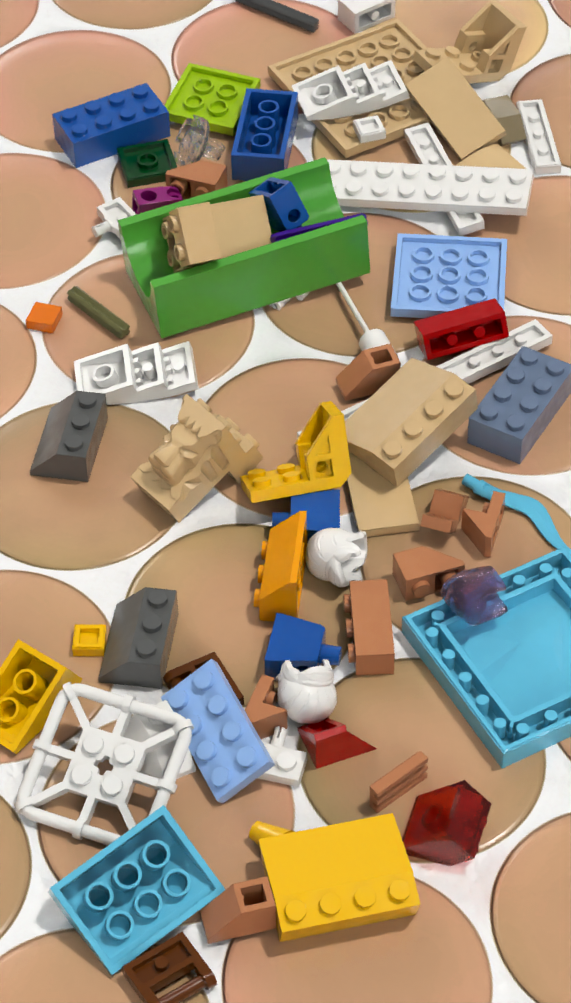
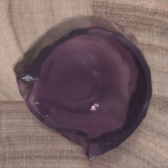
M492 566L477 567L458 572L446 580L441 588L440 594L444 602L458 617L470 626H478L508 612L507 606L496 593L506 590V586Z

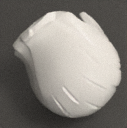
M326 528L318 531L311 536L306 546L305 561L308 570L316 578L330 581L337 587L349 586V581H361V577L354 575L352 571L360 568L367 557V533L361 530L357 533H352L341 528Z
M285 660L282 664L281 671L275 678L278 681V703L280 708L287 710V716L291 720L298 723L314 724L325 720L335 709L337 691L333 683L334 671L328 660H322L323 666L310 667L302 672L294 668L290 660Z

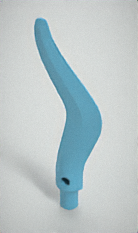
M469 474L464 476L462 485L473 490L474 494L490 501L493 491L506 493V507L528 516L542 536L555 549L558 550L564 547L571 555V549L563 542L549 513L539 501L529 496L498 489L483 479L478 480Z

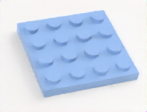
M398 233L390 317L428 318L494 298L504 310L507 239Z

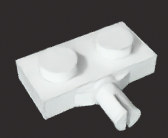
M120 197L97 207V215L103 222L92 226V232L95 237H98L110 231L120 239L118 220L136 215V213Z
M277 726L274 729L271 743H263L275 765L258 777V779L299 787L307 762V752L283 746L288 730L282 727L280 732V726Z

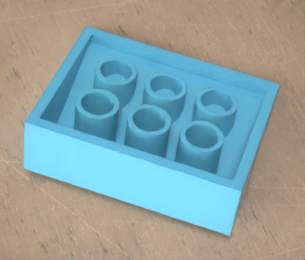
M163 805L53 885L48 893L100 962L113 975L122 966L131 962L226 889Z

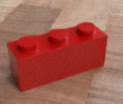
M495 298L414 321L418 346L427 361L509 337L505 311Z

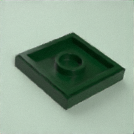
M168 139L117 148V156L128 188L165 182L166 172L177 168Z

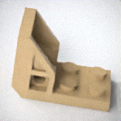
M489 1L460 29L454 47L447 46L446 48L415 50L412 59L426 71L444 58L449 57L469 84L500 81L510 72L527 27L499 2Z

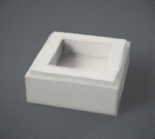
M378 115L353 120V128L360 143L386 138V130Z

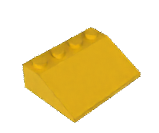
M393 813L258 839L265 876L268 877L276 905V925L280 942L416 915L421 904L413 870Z

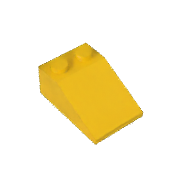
M19 639L0 667V744L15 754L43 729L53 702L60 690L63 689L62 685L68 682L80 684L82 678Z

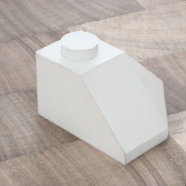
M167 700L153 705L173 712ZM134 714L130 718L123 737L143 742L173 726ZM177 739L147 753L140 773L158 779L163 778ZM189 748L177 779L196 771Z

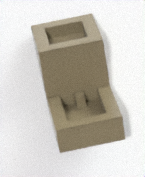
M508 95L483 100L488 109L506 130V135L498 140L500 146L523 142L527 139L521 113Z

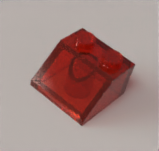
M465 780L416 796L402 838L407 855L447 866L475 859L484 827L487 824L491 803Z

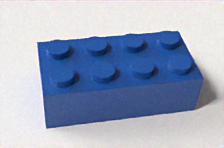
M147 83L52 114L55 140L75 168L116 155L117 148L148 143L170 137L169 111Z
M246 88L231 152L232 180L248 181L288 169L298 121V92Z

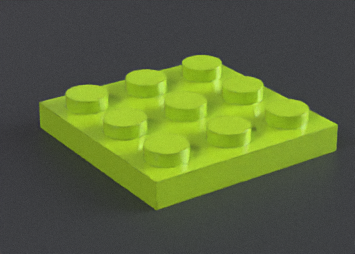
M189 63L164 105L169 111V121L234 136L238 127L246 88L260 89L261 81L260 78Z

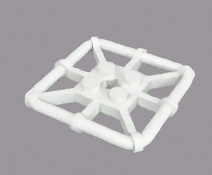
M71 682L62 685L63 689L60 690L53 702L41 735L33 743L32 748L35 750L19 787L17 802L14 806L18 814H22L32 821L71 833L73 838L79 840L87 838L110 845L121 835L89 825L97 803L101 802L119 808L128 830L136 826L127 805L136 783L158 790L149 815L163 805L166 807L170 795L175 794L178 785L175 782L189 748L194 726L190 719H186L178 713L137 701L135 696L126 694L124 697L86 684H71ZM78 697L121 709L112 733L91 727ZM69 701L83 729L75 751L51 744ZM132 713L173 726L143 742L123 737ZM177 739L163 778L158 779L140 773L147 753ZM47 755L70 762L62 782L31 797ZM108 759L113 769L112 771H105L104 775H100L97 765ZM68 792L86 797L81 814L76 821L37 808Z

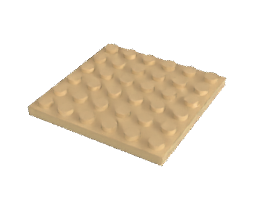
M395 19L269 65L268 74L283 91L294 92L292 85L338 65L341 71L344 72L363 63H366L368 69L392 60L405 85L425 72L412 58L415 50L427 49V47L399 19ZM410 94V98L363 114L336 119L311 120L345 158L405 136V129L429 122L430 126L433 125ZM378 115L386 130V138L360 143L353 128V120Z

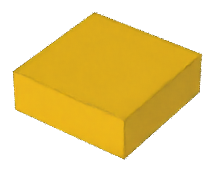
M75 624L72 645L73 656H104L107 637L106 625Z

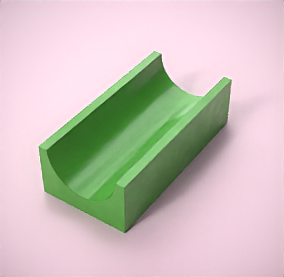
M325 157L118 220L126 272L161 339L370 273L367 221L363 215L174 273L173 267L168 263L167 252L169 247L167 239H164L162 235L161 224L163 223L162 218L168 216L170 211L178 207L205 202L215 204L251 197L249 192L269 177L292 182L309 214V219L302 226L344 217L334 191L329 162ZM270 226V228H271V233H272V234H275V233L279 232V231H275V230Z

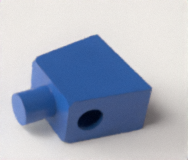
M269 177L249 192L251 197L264 196L269 224L275 231L281 232L303 227L302 224L309 219V214L291 181Z
M340 490L292 496L291 512H272V527L299 511H307V543L311 536L322 529L340 528Z
M276 613L264 660L265 675L276 680L275 678L280 673L285 660H290L292 666L300 672L310 667L321 665L323 659L328 660L330 665L339 666L342 647L326 644V628L323 625L286 614Z

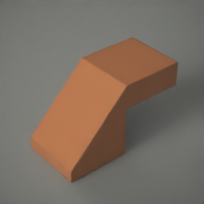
M435 489L430 511L423 514L420 526L446 533L456 532L462 517V510L466 508L469 496L444 489Z

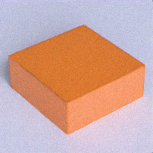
M35 302L26 319L27 329L53 334L63 316L62 307Z

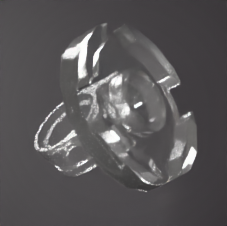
M193 115L194 119L187 118L176 138V142L180 143L179 152L174 151L175 162L180 166L200 161L202 157L219 161L225 146L218 140L209 137L210 127L208 121L198 115Z

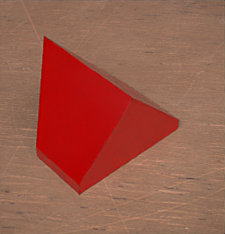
M326 718L318 723L297 727L316 769L377 749L348 732L345 724L330 718Z

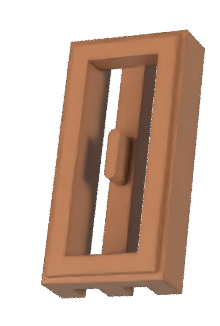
M421 751L416 752L370 785L369 806L376 813H379L425 780L428 775L425 772L428 770V765L426 764L428 757Z

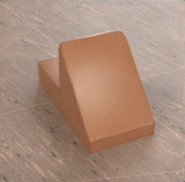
M493 491L490 503H484L482 512L470 509L462 510V530L484 557H491L504 515L506 493Z
M263 674L245 709L260 739L272 736L277 726H280V732L282 727L288 728L287 710L276 706L278 696L277 692L274 691V678Z

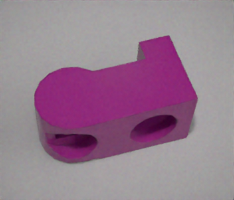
M174 186L133 190L131 209L136 214H140L183 201L180 191Z

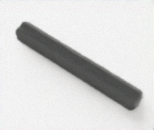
M235 0L238 3L307 31L315 32L319 28L318 18L276 1Z

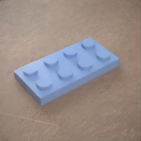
M213 659L207 661L161 696L162 701L167 700L173 712L191 720L194 729L192 730L189 750L216 801L222 804L275 765L219 664Z

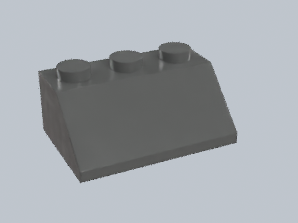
M75 391L51 407L30 469V475L89 482L108 420L106 394Z
M145 587L116 604L98 677L100 683L162 689L163 677L166 674L179 615L177 590Z

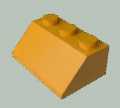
M299 511L272 527L268 541H263L261 559L265 560V564H259L258 583L262 584L261 589L255 588L254 607L259 608L261 621H275L276 613L298 618L306 565L307 511Z

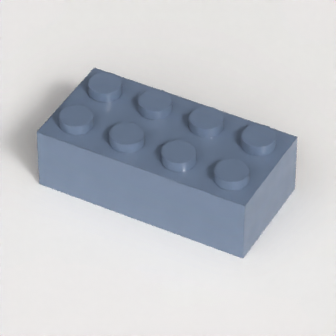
M522 346L480 402L478 409L469 417L467 443L521 464L571 394V364Z

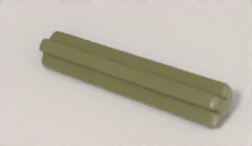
M78 286L68 290L67 295L70 302L115 336L123 339L126 335H129V324Z

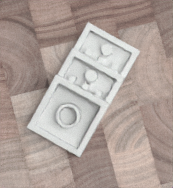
M392 60L368 69L366 63H363L344 72L341 71L338 65L292 85L293 91L298 92L299 104L308 121L359 115L385 108L410 98Z
M189 341L166 349H161L157 342L131 351L128 344H124L74 361L77 391L106 394L107 405L150 401L199 389L193 348Z

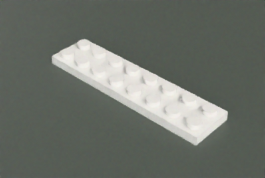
M327 159L334 191L340 206L449 212L450 210L455 212L463 211L464 213L480 212L481 214L527 216L534 179L533 169Z

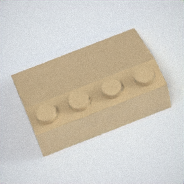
M411 358L345 421L348 450L394 486L398 487L478 409L476 389L452 372Z

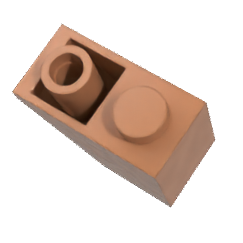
M205 160L168 170L165 174L166 186L176 187L184 199L228 186L227 165Z
M391 343L366 349L336 377V383L345 401L371 395L401 368V362Z
M420 546L393 553L392 574L405 601L463 586L465 564L463 560Z
M267 876L232 884L200 910L208 944L277 928L276 905Z

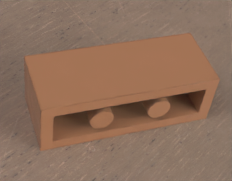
M387 579L349 581V594H344L343 596L344 613H350L351 618L346 619V638L353 639V643L348 644V662L355 663L356 676L394 674L395 652Z

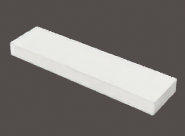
M542 99L517 101L516 108L521 113L527 138L525 142L534 174L561 173L562 165Z

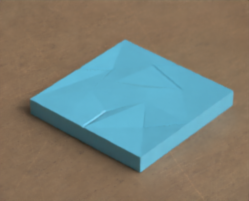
M564 547L402 617V634L502 769L571 737V555Z

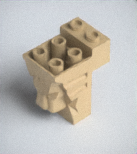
M263 195L215 204L205 202L178 207L170 211L168 216L162 218L161 231L164 239H167L169 247L167 259L169 265L173 267L174 273L272 243L270 240L272 233Z
M188 394L182 398L178 422L170 426V433L164 436V439L159 444V448L149 455V462L141 464L130 476L148 497L178 523L226 474L239 484L241 482L240 476L248 475L247 472L253 470L263 459L257 450L260 446L259 443L250 434L246 433L243 436L238 432L240 428L229 417L225 419L220 414H212V409L201 398L195 401Z

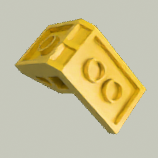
M332 401L319 403L296 440L298 466L286 463L277 466L276 470L253 469L247 472L248 475L240 476L241 487L251 503L342 487L351 475V465L344 414Z

